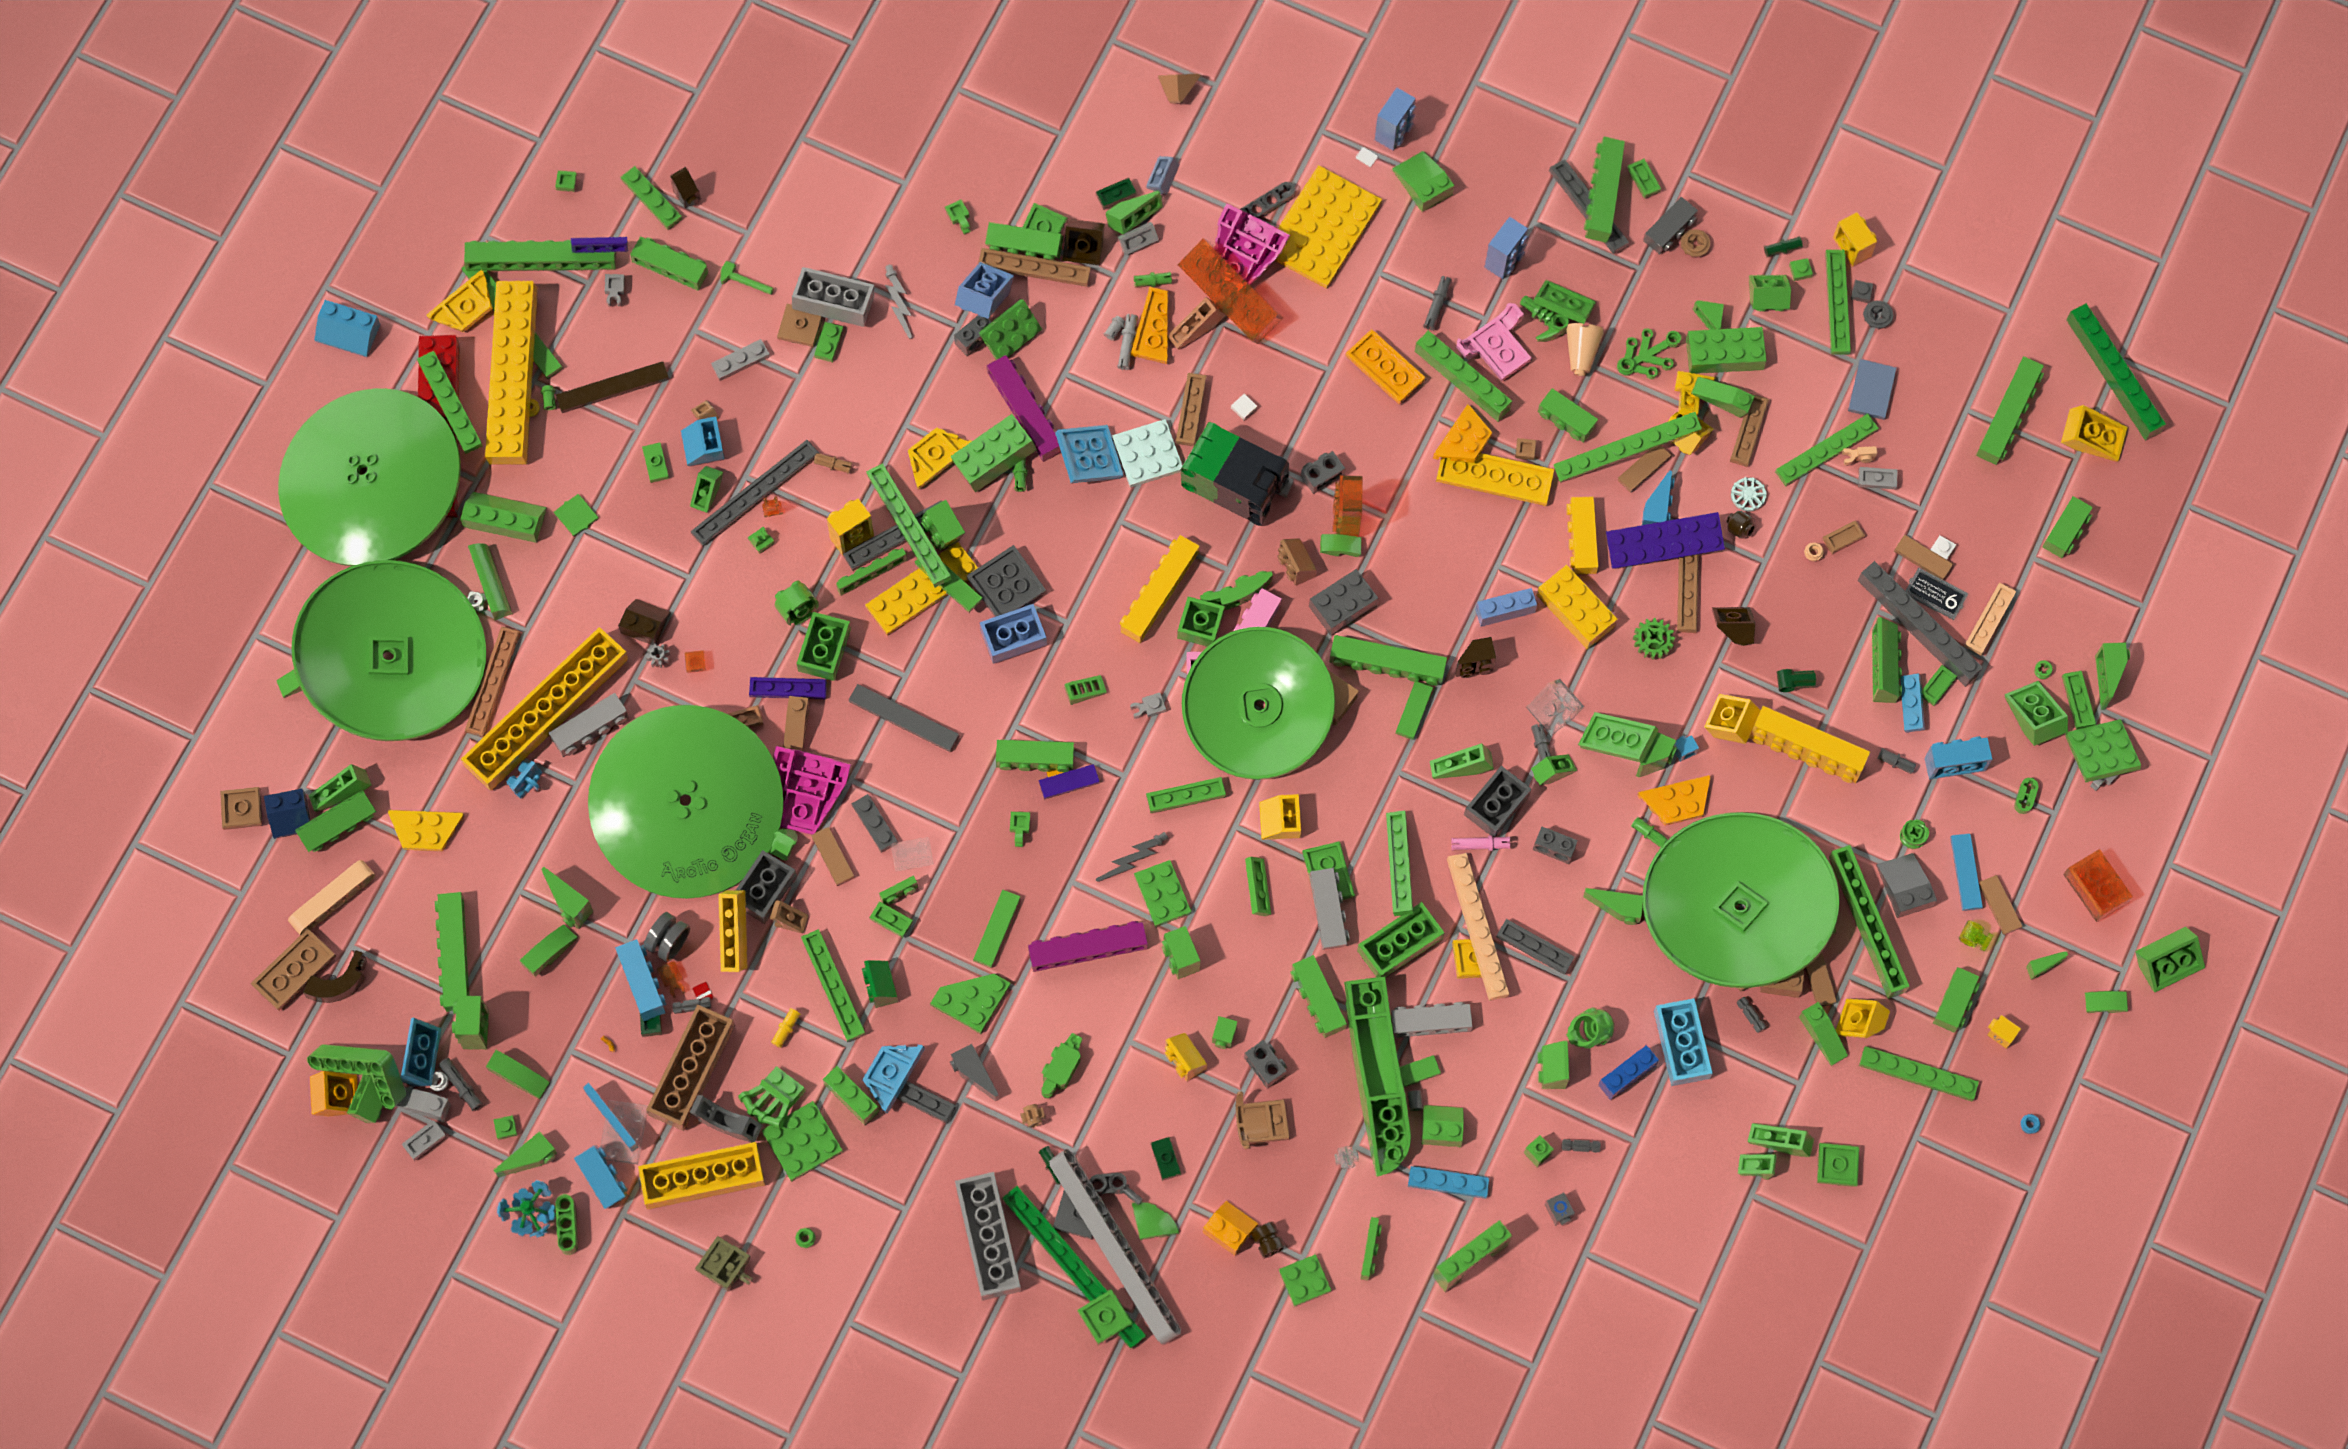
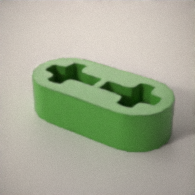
M2025 778L2020 784L2014 803L2015 810L2020 814H2027L2033 807L2038 791V782L2035 779ZM2028 783H2030L2031 788H2033L2030 790L2029 794L2026 793V786ZM2024 798H2026L2027 806L2025 808H2022V804L2020 803H2022Z

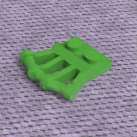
M776 1066L764 1080H761L760 1085L740 1093L738 1098L744 1103L747 1113L750 1116H755L759 1123L770 1124L777 1129H781L789 1109L806 1092V1089ZM765 1091L759 1100L753 1104L751 1099ZM771 1097L775 1098L765 1111H760ZM781 1104H783L779 1116L777 1118L771 1117V1115L781 1106Z

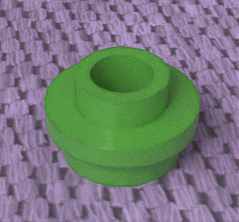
M809 1228L800 1229L795 1236L796 1243L802 1248L811 1247L815 1242L814 1232ZM805 1235L809 1236V1240L806 1242L802 1241V1237Z

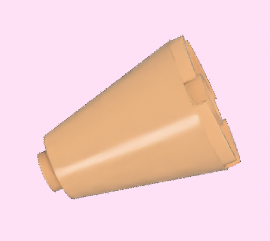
M1581 323L1568 324L1566 331L1571 371L1574 372V375L1585 376L1591 370L1603 336V328L1590 324L1589 327L1583 326Z

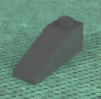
M972 1044L951 1054L952 1061H950V1065L954 1072L958 1071L962 1078L994 1101L999 1100V1095Z

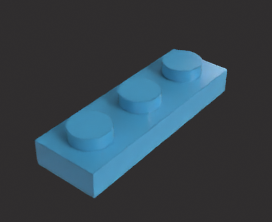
M1918 673L1901 676L1904 731L1908 733L1925 730L1921 675Z

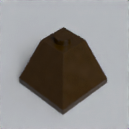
M1712 607L1717 627L1734 644L1741 646L1754 644L1755 621L1750 607Z

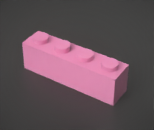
M1261 588L1259 594H1254L1251 600L1252 606L1250 609L1246 608L1242 615L1243 621L1241 625L1237 624L1234 631L1248 627H1269L1281 606L1282 599Z

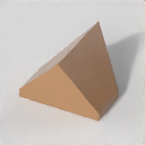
M1199 73L1158 76L1167 99L1171 104L1181 103L1201 77Z

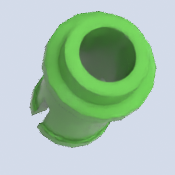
M551 385L543 386L541 390L544 410L548 411L556 409L554 398L556 390Z

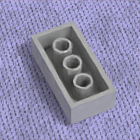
M802 267L792 295V309L864 327L874 300V285Z

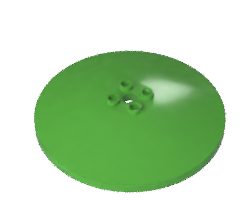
M1270 627L1239 629L1212 642L1193 663L1186 677L1182 693L1184 725L1196 749L1208 762L1219 770L1244 779L1263 780L1276 778L1304 765L1317 753L1325 742L1335 713L1333 682L1320 656L1311 646L1297 636ZM1261 700L1265 702V708L1259 711L1255 709V704Z

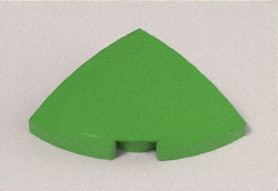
M1141 1202L1139 1205L1132 1203L1140 1240L1155 1237L1163 1238L1179 1234L1174 1220L1167 1212H1163L1156 1205Z

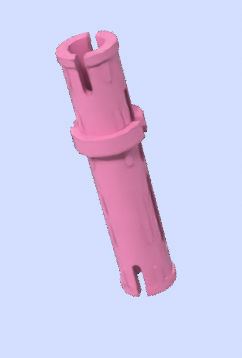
M1510 836L1451 838V844H1459L1452 845V851L1510 849V843H1502L1510 842Z

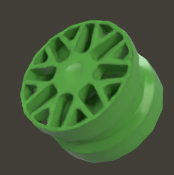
M1909 820L1900 831V841L1907 848L1918 849L1928 839L1929 829L1921 820Z

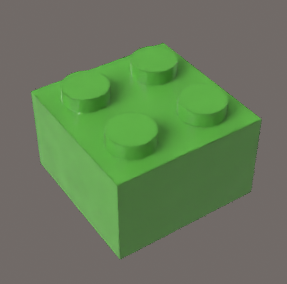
M1188 596L1178 627L1177 639L1208 647L1217 640L1225 606Z
M1186 926L1165 933L1161 948L1165 958L1169 957V968L1172 975L1176 974L1177 978L1181 979L1199 972L1200 959Z

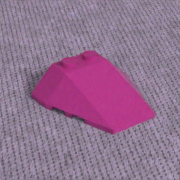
M1226 203L1218 219L1217 226L1219 227L1217 237L1215 238L1216 246L1212 257L1209 278L1242 294L1282 253L1290 235Z
M776 746L773 760L777 766L783 790V813L780 827L812 835L816 833L847 784L851 764L800 750Z

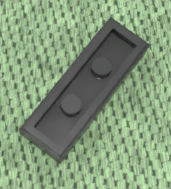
M908 1081L897 1097L898 1100L946 1124L956 1108L955 1104Z

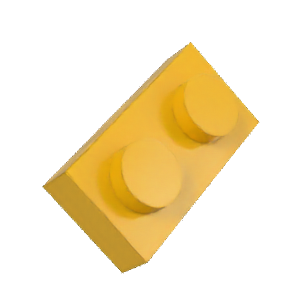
M1678 371L1674 391L1680 392L1682 388L1692 391L1697 377L1714 381L1715 377Z
M1684 388L1681 389L1679 394L1678 414L1684 416L1696 412V415H1698L1699 398L1692 395L1691 390Z

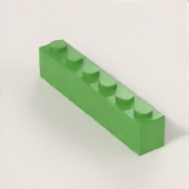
M1604 136L1601 143H1597L1595 153L1598 156L1593 163L1595 173L1592 174L1590 182L1593 184V189H1590L1588 199L1591 202L1586 209L1588 219L1585 220L1583 230H1586L1585 238L1607 243L1611 235L1625 141Z
M1429 330L1416 342L1415 352L1497 422L1511 409V399Z
M2023 356L1976 454L1977 457L1997 465L1999 459H2004L2008 451L2004 448L2006 444H2011L2015 436L2012 434L2014 428L2018 429L2022 421L2019 418L2020 414H2025L2029 406L2027 400L2028 398H2033L2037 390L2034 385L2036 382L2040 383L2044 375L2041 372L2044 365Z
M1334 635L1329 662L1338 667L1345 665L1350 666L1354 670L1360 671L1365 669L1370 670L1374 674L1385 673L1393 678L1405 677L1413 682L1420 680L1429 685L1436 686L1438 684L1442 685L1447 657Z
M461 892L438 894V901H435V911L439 913V919H436V930L440 931V938H437V949L441 950V957H438L439 969L442 968V975L439 976V986L443 987V994L440 995V1005L444 1006L446 1012L453 1011V1003L457 1002V996H469L464 897Z

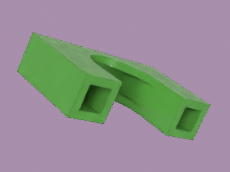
M1500 1220L1438 1265L1433 1275L1434 1279L1444 1292H1447L1459 1283L1463 1275L1489 1254L1494 1257L1506 1248L1512 1235Z

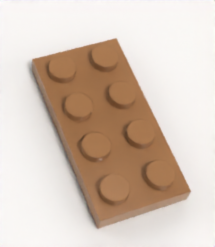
M307 929L251 982V985L280 1011L307 985L310 976H316L336 955Z

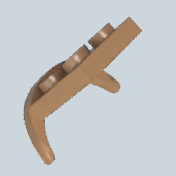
M1237 1092L1235 1106L1239 1141L1243 1149H1250L1249 1144L1289 1140L1284 1100L1243 1104V1092Z

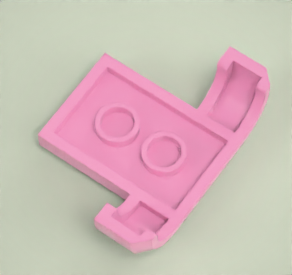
M1508 303L1505 310L1499 316L1466 339L1461 340L1459 338L1457 340V349L1465 359H1471L1479 354L1501 381L1505 380L1531 361L1529 354L1510 333L1523 319V312L1516 304Z

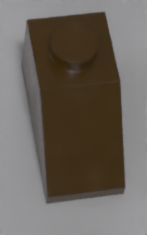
M686 166L670 175L673 192L685 208L696 205L701 199L700 193Z

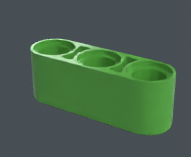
M563 1194L556 1200L557 1241L562 1253L572 1255L578 1249L576 1205L571 1196ZM565 1201L571 1202L568 1209H562L561 1204ZM565 1221L572 1222L568 1229L562 1228V1224ZM565 1241H573V1245L570 1248H563Z

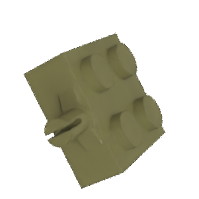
M719 1236L716 1237L695 1268V1271L728 1292L739 1279L748 1285L753 1281L752 1277L744 1273L746 1265L751 1260L750 1255Z

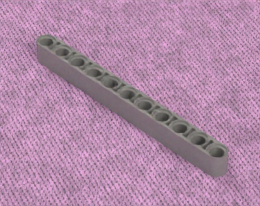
M1064 1149L1050 1160L1051 1169L1158 1342L1163 1345L1167 1344L1181 1333L1179 1324L1076 1157L1070 1150Z

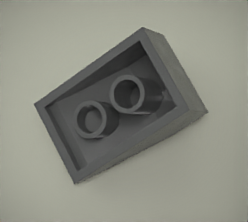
M1913 853L1876 865L1897 918L1932 908L1937 902L1932 886Z

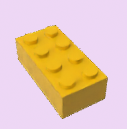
M1565 565L1538 587L1536 596L1587 650L1616 626L1618 619L1568 565Z

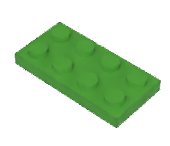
M1594 712L1578 745L1582 749L1642 763L1659 730L1656 726Z

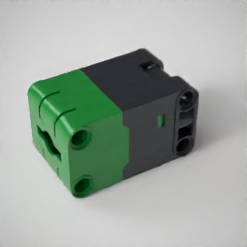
M1208 422L1180 469L1181 486L1258 526L1263 524L1269 514L1271 501L1276 492L1280 494L1289 479V462L1286 459L1212 422Z

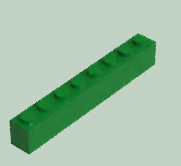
M2087 303L2071 310L2066 321L2144 440L2146 441L2160 434L2166 423Z

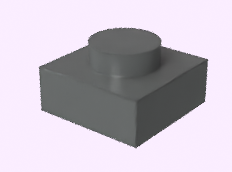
M1855 280L1851 299L1869 303L1873 284Z

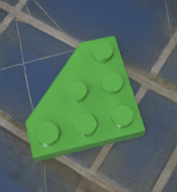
M990 974L942 986L932 999L930 1006L981 1034L1011 986V983L996 974Z

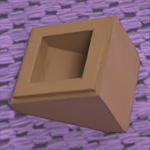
M707 400L691 410L697 420L711 417L719 419L715 409Z

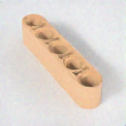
M363 860L357 861L289 917L288 922L299 935L307 929L312 930L372 881L375 873Z

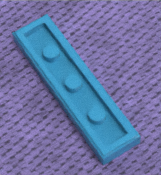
M1971 834L1951 835L1950 840L1962 911L1982 909Z
M589 1083L586 1084L583 1088L585 1093L631 1151L639 1148Z

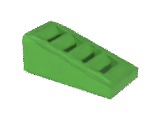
M1101 675L1064 684L1070 705L1107 693ZM1094 682L1098 683L1100 690L1096 691ZM1088 684H1090L1092 692H1089L1087 688ZM1082 686H1083L1084 691H1085V693H1083V694L1081 693V690H1080V687H1082ZM1073 689L1077 690L1078 695H1074Z
M2064 951L2030 961L2026 966L2030 979L2037 978L2063 962L2068 953Z

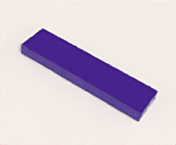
M750 677L749 697L789 698V696L826 700L827 679Z

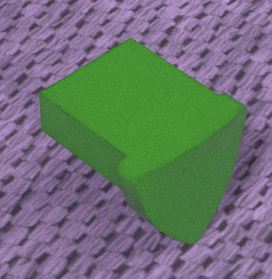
M780 829L775 832L776 836L769 853L786 861L798 837L794 830Z

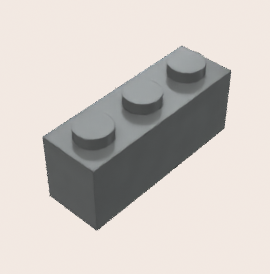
M1680 197L1645 233L1643 241L1659 255L1664 250L1668 251L1672 247L1673 241L1676 238L1680 239L1685 233V229L1688 226L1691 227L1697 221L1698 210L1683 197Z

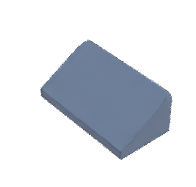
M1159 156L1146 188L1167 195L1179 168L1177 160L1174 157Z

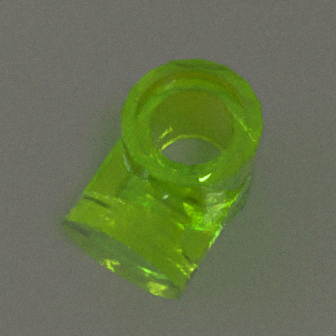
M1968 920L1958 939L1970 947H1976L1979 944L1981 946L1980 950L1984 952L1990 944L1993 934L1988 933L1986 936L1983 934L1984 928L1980 924Z

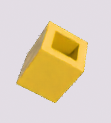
M2001 1015L1998 1020L1994 1018L1988 1026L1990 1032L1987 1035L2007 1049L2021 1028Z

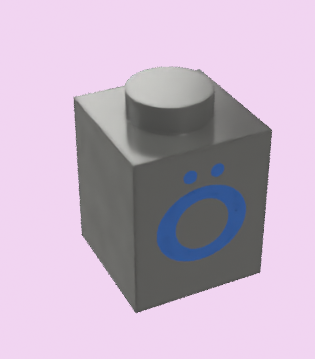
M1564 1192L1546 1200L1545 1207L1555 1226L1559 1224L1564 1226L1572 1222L1571 1218L1574 1217L1575 1212Z

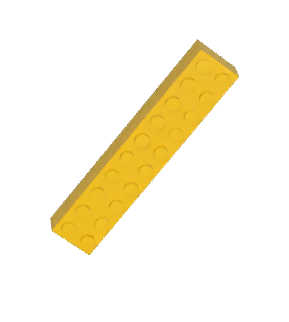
M496 281L485 458L490 465L527 464L538 293L534 281Z
M600 627L597 628L461 758L464 767L492 791L549 736V732L560 726L628 660L627 652Z

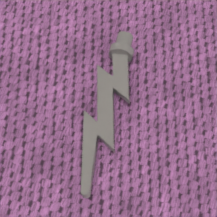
M887 265L885 266L887 271L886 278L890 279L893 286H885L898 308L892 307L908 338L912 339V334L903 316L912 317L898 294H906L897 279V272L893 269V266Z

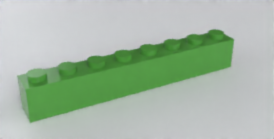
M513 240L508 242L471 241L465 242L464 263L466 271L615 270V252L572 253L571 240L554 242L552 240L545 242L533 240L526 242Z
M1848 845L1833 850L1829 860L1887 998L1906 993L1910 986L1851 846Z

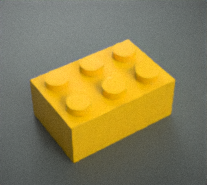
M858 498L854 501L850 500L842 509L833 511L827 518L830 540L842 556L845 552L874 537L871 515Z

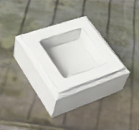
M1243 394L1231 405V409L1245 420L1257 409V405Z

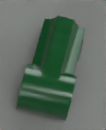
M1782 669L1777 671L1779 692L1786 693L1792 692L1795 689L1815 688L1816 674L1814 670L1793 671L1792 669Z

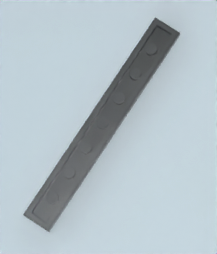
M805 440L691 530V534L704 547L814 460L816 453L819 452L808 440Z

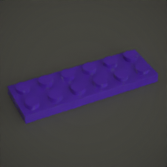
M1719 512L1606 531L1612 569L1725 549Z

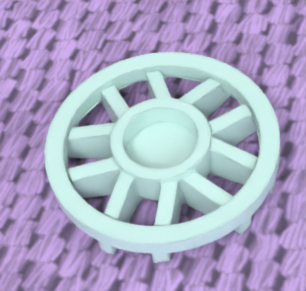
M1744 477L1734 483L1731 489V499L1737 508L1743 511H1755L1764 504L1766 490L1764 485L1755 478ZM1747 481L1751 482V487L1747 486ZM1757 490H1762L1761 493H1756ZM1734 494L1740 497L1736 500ZM1740 500L1745 501L1742 506L1738 503ZM1753 500L1758 503L1757 506L1754 505ZM1749 503L1752 508L1745 507V505Z

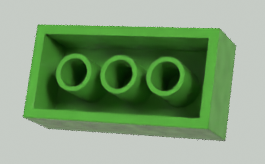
M1763 327L1688 331L1686 347L1689 373L1764 370L1766 353Z
M1011 414L950 457L974 492H977L1037 449L1014 415Z
M1421 902L1413 907V914L1401 915L1358 944L1357 951L1376 977L1385 976L1386 978L1443 940L1444 931Z

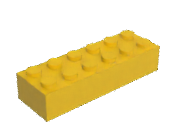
M1765 706L1762 707L1749 737L1756 744H1765L1775 752H1783L1788 754L1791 759L1802 760L1810 767L1823 769L1826 774L1837 775L1847 783L1853 782L1856 784L1870 754V751Z
M756 1142L638 1166L644 1203L647 1210L765 1186Z

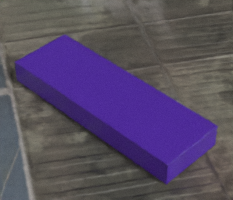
M627 237L571 238L572 253L627 252L628 239Z
M1094 764L1039 780L1044 800L1099 784Z

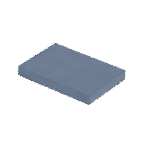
M1860 359L1848 411L1861 415L1868 414L1870 417L1884 420L1896 367Z

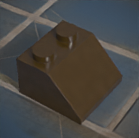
M1068 219L1065 231L1063 261L1099 266L1105 223Z
M635 599L626 608L618 625L620 633L653 646L654 644L657 645L671 612Z

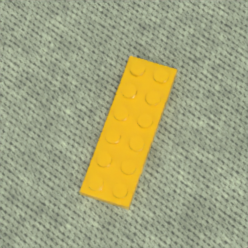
M1480 453L1474 463L1450 461V458L1441 457L1436 482L1546 506L1554 469Z
M959 542L938 555L941 561L965 583L969 581L967 575L978 568ZM918 568L865 604V607L888 636L949 594L940 586L934 588L928 576Z

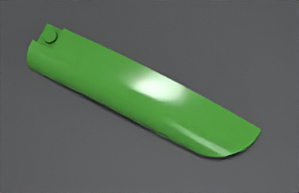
M1385 976L1344 982L1354 1066L1376 1177L1388 1174L1400 1165L1408 1153L1411 1141L1406 1096L1394 1042Z

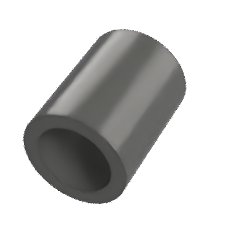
M1421 1091L1408 1092L1410 1111L1422 1110Z

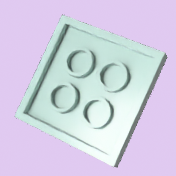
M1166 419L1112 435L1130 488L1181 472L1182 463Z

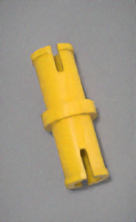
M792 1008L789 1009L783 1022L779 1023V1029L771 1040L773 1045L782 1048L789 1033L792 1034V1028L801 1015L798 1011Z

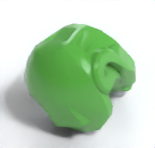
M1594 1007L1589 1008L1574 1017L1568 1027L1566 1036L1571 1045L1592 1048L1610 1041L1614 1033L1615 1023L1608 1012ZM1583 1020L1584 1032L1589 1041L1583 1039L1580 1035L1579 1026Z

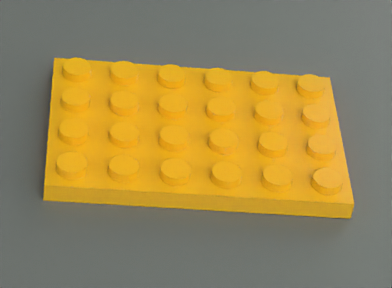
M1318 165L1278 229L1289 234L1290 237L1282 253L1274 261L1327 289L1382 203V199Z

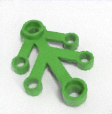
M1646 328L1641 334L1642 343L1639 355L1632 358L1633 350L1637 347V340L1634 337L1628 338L1626 341L1625 357L1621 358L1617 363L1618 372L1622 375H1631L1635 372L1646 375L1648 379H1655L1658 370L1655 367L1647 368L1638 365L1641 362L1662 366L1666 371L1671 370L1673 367L1672 359L1659 358L1654 355L1668 347H1677L1680 344L1681 335L1677 331H1670L1666 336V340L1648 349L1653 332L1651 329ZM1644 333H1649L1650 336L1646 337ZM1670 339H1675L1676 342L1672 343ZM1628 342H1634L1635 345L1631 346ZM1669 362L1670 366H1665L1664 363ZM1628 365L1629 369H1625L1623 366ZM1649 371H1653L1655 374L1650 375Z

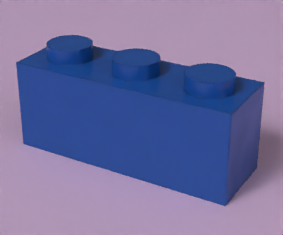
M1645 1045L1603 1077L1598 1086L1612 1100L1653 1069L1659 1060L1649 1047Z

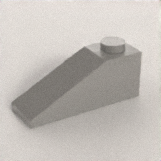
M404 1087L406 1097L395 1107L444 1123L451 1106L448 1099L432 1093Z

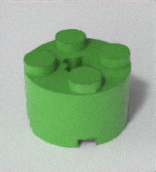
M799 580L792 583L786 590H781L775 595L776 601L774 606L790 626L791 623H794L795 626L804 623L812 617L813 609H818L819 607L818 600L808 587Z

